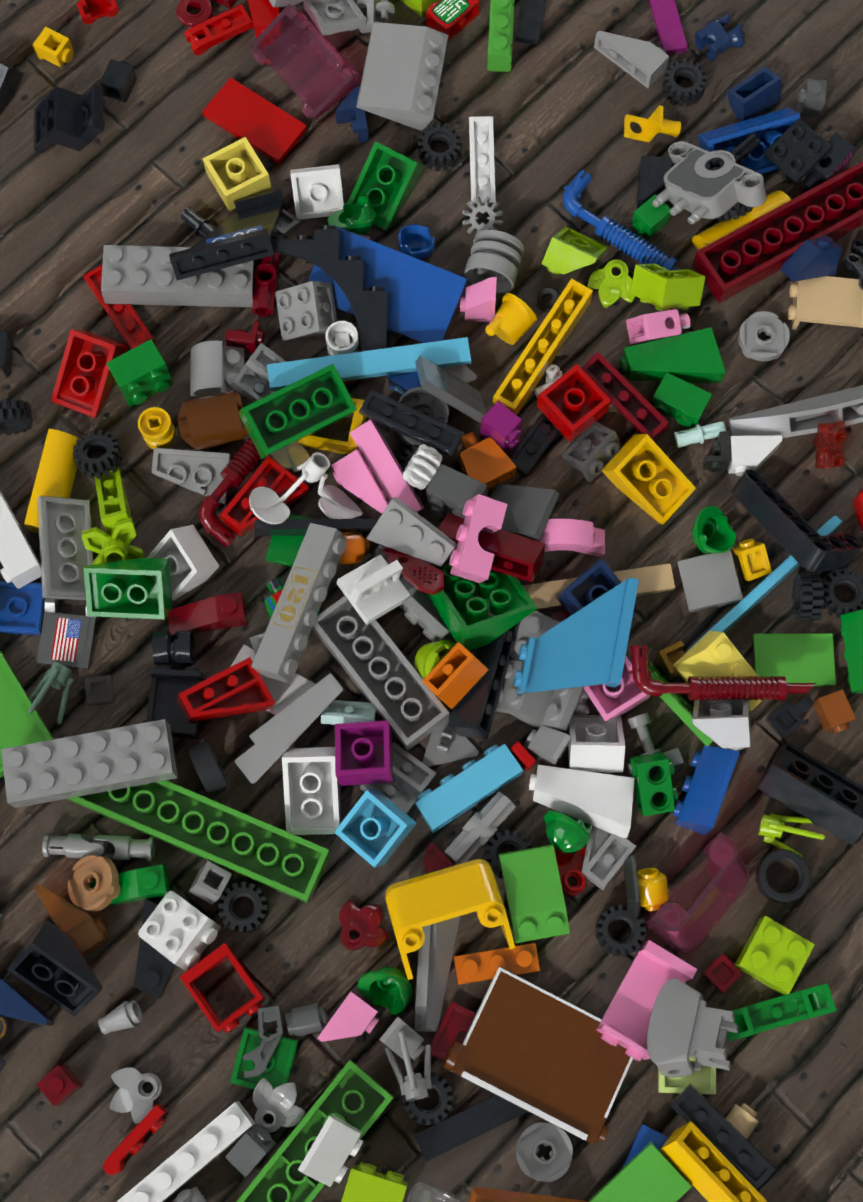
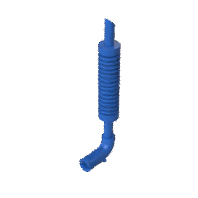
M579 171L569 186L564 187L563 205L565 209L575 218L580 217L596 227L595 235L603 238L605 241L607 240L612 246L615 245L620 251L623 250L625 254L627 253L628 256H631L633 259L635 258L641 264L655 263L670 271L681 270L676 267L678 264L677 259L670 257L669 254L666 255L664 251L662 252L658 247H654L653 244H650L645 239H641L640 236L637 237V234H633L627 228L625 229L620 223L617 224L609 216L606 215L603 219H600L583 208L584 205L579 203L578 200L581 197L582 191L592 181V177L588 172L583 178L582 176L585 174V171Z

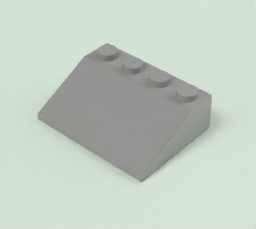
M374 22L356 107L420 131L426 128L434 116L448 35L425 26Z

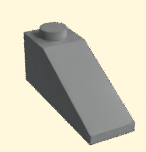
M603 31L596 33L594 48L645 87L649 88L667 69L669 56L662 48L656 47L651 42Z

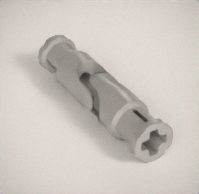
M45 833L42 852L44 857L66 855L67 858H83L88 855L110 858L111 860L147 858L148 861H153L155 838L132 839V836L97 835L92 837L84 834L70 833L68 836H53L51 833ZM108 842L114 845V853L105 854Z

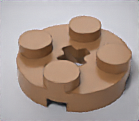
M88 855L74 865L72 869L75 871L73 878L68 881V893L74 905L84 910L99 911L107 907L114 898L119 896L121 887L118 871L110 858ZM94 877L96 879V886L90 888V884L93 883L92 878Z

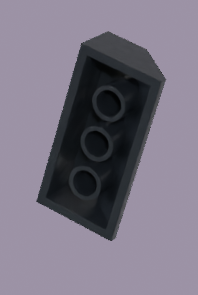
M784 740L765 771L758 789L763 791L768 797L775 798L785 804L791 811L800 813L810 819L816 826L823 827L833 833L839 840L854 845L863 833V787Z

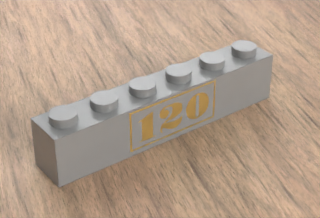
M310 523L251 666L261 675L290 683L292 676L295 674L298 666L297 663L302 651L306 648L312 626L317 621L320 606L326 598L331 579L336 574L341 554L346 549L348 539L338 529Z

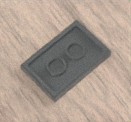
M420 355L415 361L421 388L481 423V419L486 414V409L480 391Z
M496 484L490 498L508 504L501 530L529 539L540 540L559 493L553 489Z

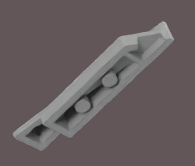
M331 673L249 735L255 745L234 760V762L252 784L259 780L343 691V688Z
M461 916L422 927L425 941L422 947L418 949L415 1031L436 1032L438 1030Z

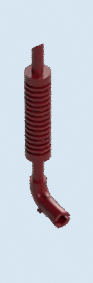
M251 437L248 438L245 444L242 445V448L239 449L220 472L223 480L210 496L207 495L199 508V518L201 524L206 529L205 533H210L223 547L232 543L230 539L234 540L236 535L228 530L214 513L219 506V500L231 486L238 488L258 461L261 460V456Z
M639 645L631 646L632 670L629 673L633 675L634 683L639 690L647 695L688 694L689 700H785L787 694H806L816 684L787 683L785 676H732V678L731 676H721V678L720 676H705V678L704 676H689L688 683H662V680L651 679V670H648V646L642 645L640 649Z

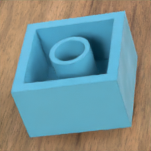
M375 788L365 791L334 833L376 868L385 865L416 825V822Z

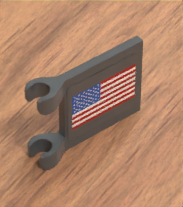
M45 598V612L36 663L52 665L53 662H56L66 667L89 669L97 617L88 616L87 603L86 616L56 613L60 599Z

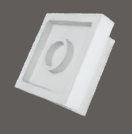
M339 164L290 170L296 218L300 220L327 217L343 209L344 203Z
M382 555L375 557L339 578L336 583L366 625L403 604L411 596L399 580L403 567L398 560L388 564Z

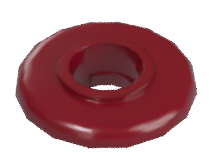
M180 0L177 4L176 14L182 24L193 27L210 19L213 14V7L209 0ZM192 9L201 10L198 14H189Z

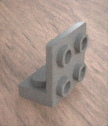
M310 281L275 293L283 341L314 333L326 334L328 327L332 323L337 322L332 283Z

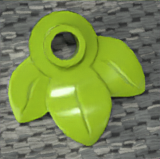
M621 260L609 261L604 269L594 271L588 280V288L599 290V299L604 308L614 304L619 297L630 303L635 298L631 294L633 279L628 276V267ZM613 268H619L621 274L615 276L612 274L611 270Z

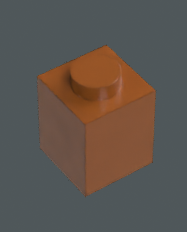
M843 689L818 698L813 703L825 733L834 730L835 734L850 729L849 724L856 719Z

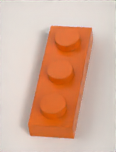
M535 943L515 946L513 949L508 947L454 956L458 985L491 980L498 967L514 975L540 971Z

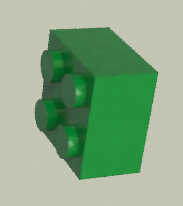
M152 339L106 363L129 407L134 404H142L147 400V397L155 393H162L170 385L174 384L166 363Z

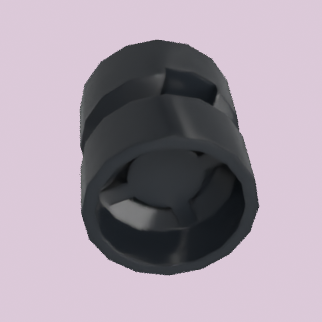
M177 630L174 635L170 631H155L152 640L154 664L171 665L173 661H176L178 665L193 664L195 654L193 631Z

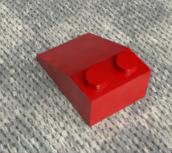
M71 329L51 402L97 418L115 383L106 363L126 353L128 346L86 330Z

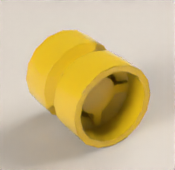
M158 407L148 408L142 412L138 419V428L147 446L153 450L154 448H170L175 442L176 430L169 414L164 409Z

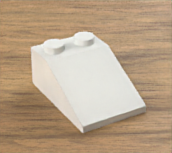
M335 747L288 748L282 756L286 832L293 835L335 834V830L341 824V786L335 776Z

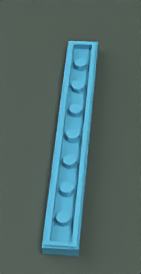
M468 337L267 364L270 391L280 390L331 364L335 365L342 381L417 371L415 361L420 355L440 368L471 364Z
M833 516L817 532L821 536L833 535L843 521L837 516ZM790 555L709 631L724 632L726 634L800 564Z

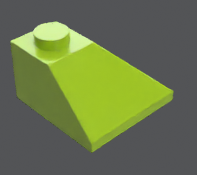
M565 226L552 237L542 265L547 266V269L552 273L566 274L595 263L608 251L609 246Z

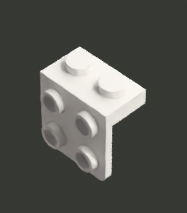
M169 891L141 927L138 935L172 963L188 971L199 962L202 952L207 945L215 940L221 926L178 894Z

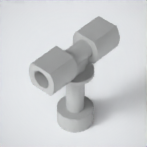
M648 713L628 719L630 728L637 729L645 752L640 756L661 752L660 748L655 750L646 724L651 723ZM678 748L663 753L669 760H672L673 766L683 763ZM628 764L626 768L629 777L633 778L631 764ZM653 766L649 770L648 775L651 774L650 771L658 769L659 766Z

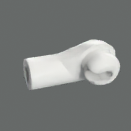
M550 365L547 368L545 384L534 389L537 398L542 391L562 376V371H560L557 365Z

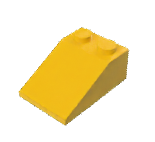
M634 434L601 470L622 493L661 525L672 516L696 489L648 434Z

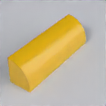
M777 190L767 196L764 204L752 208V211L746 212L745 216L739 215L738 219L734 220L733 217L730 221L724 219L692 238V242L697 250H700L789 202L791 198L783 191Z
M48 429L24 525L30 532L39 533L37 499L40 496L70 498L78 468L73 456L74 445L77 446L76 441L79 438L74 435Z

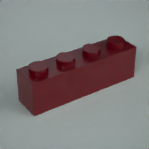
M599 352L581 367L610 398V404L640 434H648L656 442L670 429L669 422Z
M447 513L438 529L458 544L459 540H456V535L460 525L464 523V518ZM501 529L493 534L486 531H480L478 534L480 547L487 552L495 554L491 570L529 582L534 580L543 563L545 543Z

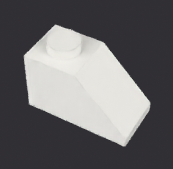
M782 435L730 436L731 463L728 473H735L737 476H741L746 469L756 471L778 449L782 442Z

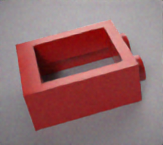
M226 943L179 976L218 1033L225 1031L226 1034L240 1025L238 1019L246 1013L250 1017L258 1012V1009L263 1007L261 1002L266 999L235 953ZM229 959L254 997L221 1021L196 985V982Z

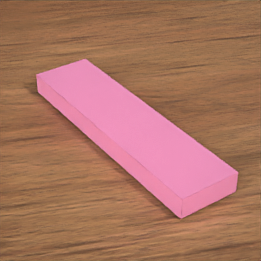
M369 420L350 432L389 502L397 497L416 513L424 509L413 487L403 479L404 471L375 421Z

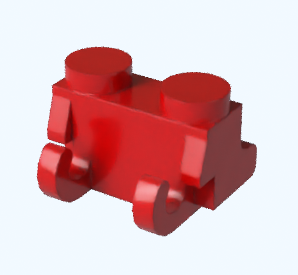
M80 0L76 2L82 21L85 24H92L96 19L105 16L114 17L119 12L115 0Z

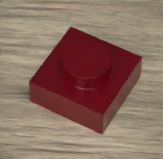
M723 953L702 972L721 994L743 974Z

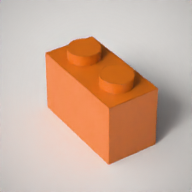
M458 642L422 682L440 700L453 709L489 669Z

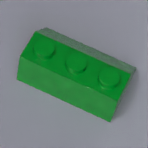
M862 609L840 615L842 623L840 630L844 637L845 645L844 658L847 662L849 673L847 680L851 692L863 694Z

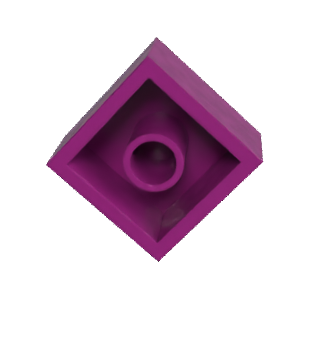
M389 721L335 724V776L340 786L394 783L393 738Z

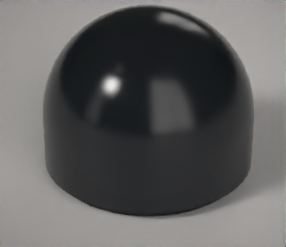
M546 288L538 294L537 304L543 312L549 313L552 307L548 308L544 305L545 296L552 294L556 303L561 295L559 290Z

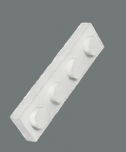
M493 116L469 117L471 202L477 207L476 197L481 198L482 205L485 204L486 197H490L488 206L491 207L496 202Z

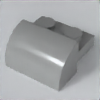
M205 341L194 345L191 349L190 396L204 397L232 390L233 388L230 384L244 367V348L223 346L222 341Z

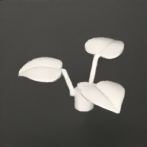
M298 441L271 454L273 460L286 470L302 471V476L280 498L272 489L267 487L255 488L249 496L250 509L255 516L269 524H281L290 515V510L283 501L304 480L310 483L320 480L318 494L321 498L318 501V505L328 518L355 519L363 514L361 509L339 488L332 485L324 486V482L328 477L325 472L330 467L329 459L324 454L318 452L313 453L310 457L304 447L298 444Z

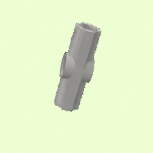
M498 791L480 812H476L465 824L461 834L447 847L445 853L457 865L467 862L480 847H484L498 831L497 828L513 812L516 806L504 794Z

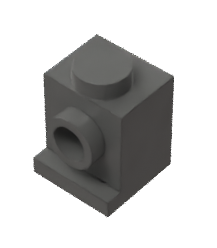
M807 79L804 88H800L796 97V112L800 113V116L820 117L826 101L827 80Z

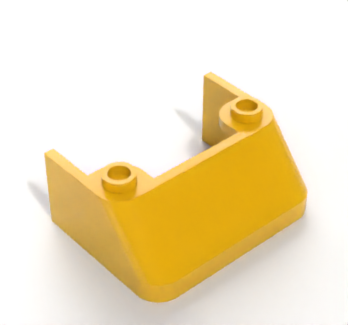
M476 859L401 881L389 886L385 892L387 908L408 980L413 979L407 953L420 949L424 944L425 935L422 927L476 911L480 923L485 927L501 926L509 948H515L506 910L490 864L485 860Z

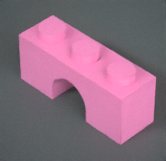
M480 494L466 501L463 508V515H465L464 523L460 525L456 535V540H459L457 549L452 552L449 564L452 565L450 574L477 583L488 580L495 554L487 552L480 547L478 534L480 531L493 534L500 530L508 504Z

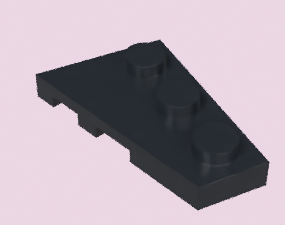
M146 899L144 902L142 926L158 906V904ZM141 937L134 987L161 998L176 965Z

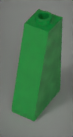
M711 327L625 347L622 358L619 359L622 372H626L628 380L662 381L667 372L690 383H721L726 373Z

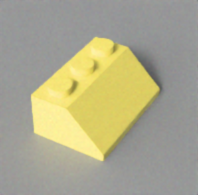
M709 631L672 665L686 683H688L689 676H704V678L705 676H720V678L721 676H731V678L732 676H758L725 633L718 631ZM749 700L750 711L763 700Z

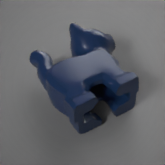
M729 14L708 22L703 29L698 30L695 34V46L700 51L705 48L706 44L709 45L706 57L711 62L729 48H741L745 44V33L742 30L743 23L731 29L729 33L723 28L730 21L731 17Z

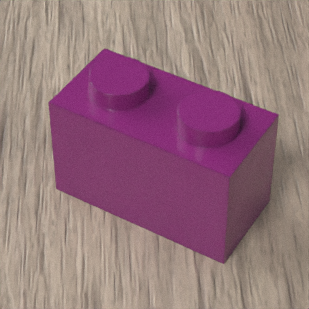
M498 401L481 419L480 438L485 440L491 437L505 453L508 450L512 452L521 441L519 438L522 432V420Z

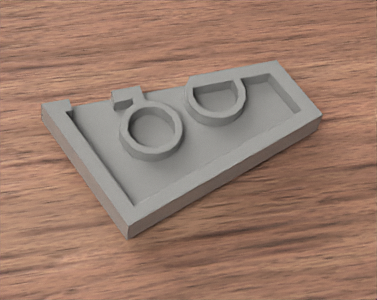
M154 448L151 473L206 497L207 495L210 496L223 480L220 472L231 460V455L229 453ZM228 490L219 500L224 505L227 504Z
M397 497L390 501L366 538L440 567L446 563L458 545Z

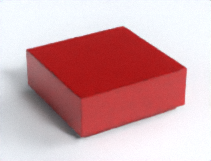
M519 741L511 747L510 752L525 771H529L535 766L536 760Z

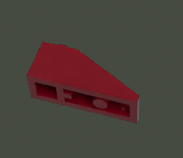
M242 593L214 596L171 609L168 613L169 631L174 635L177 630H192L193 633L248 625L245 600Z

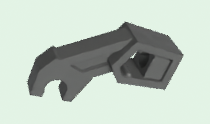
M280 1006L258 1009L259 1037L263 1040L259 1048L243 1055V1061L252 1060L255 1064L252 1071H244L245 1078L260 1076L268 1069L267 1066L283 1034H285ZM277 1021L278 1028L276 1030L278 1032L267 1037L265 1035L267 1032L265 1030V1023Z

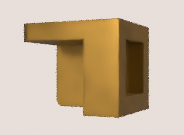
M679 641L659 651L655 658L664 677L668 681L680 676L672 665L684 655L682 651L684 647L683 641Z

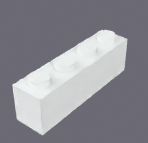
M0 491V561L4 567L0 571L7 583L13 582L19 589L41 577V564L4 495Z

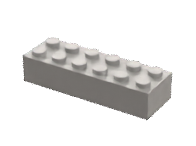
M104 245L101 292L105 304L252 308L255 260L177 281L169 254L190 249L191 247Z
M346 596L317 616V621L312 626V630L369 703L376 709V712L383 721H389L392 732L407 751L449 720L447 709L422 682L421 676L379 623L374 620L366 625Z
M165 719L1 749L7 803L15 808L178 778L171 728Z

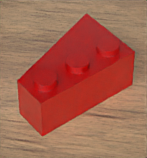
M268 456L220 514V522L238 536H243L255 528L254 521L260 520L250 509L249 496L252 491L258 487H267L272 489L280 498L298 478ZM302 482L283 503L289 507L308 495L309 487Z
M250 657L179 693L177 701L189 723L270 710L276 703L259 672L251 667L253 661Z

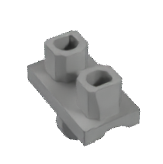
M357 0V6L361 12L367 13L365 16L366 27L358 29L361 33L371 32L374 22H387L388 18L392 17L395 13L394 5L388 2V0Z

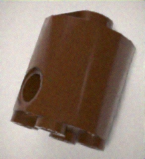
M232 389L221 394L183 401L177 419L182 438L196 451L235 440L246 439L245 435L249 433L238 414L239 410L243 408L240 393H234Z

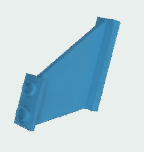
M628 577L625 581L538 638L530 637L526 644H521L518 659L522 660L521 670H516L513 686H517L516 694L522 695L523 693L602 684L615 688L620 685L639 579Z

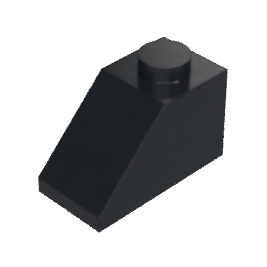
M641 156L636 210L655 194L658 196L666 188L664 175L671 169V158Z

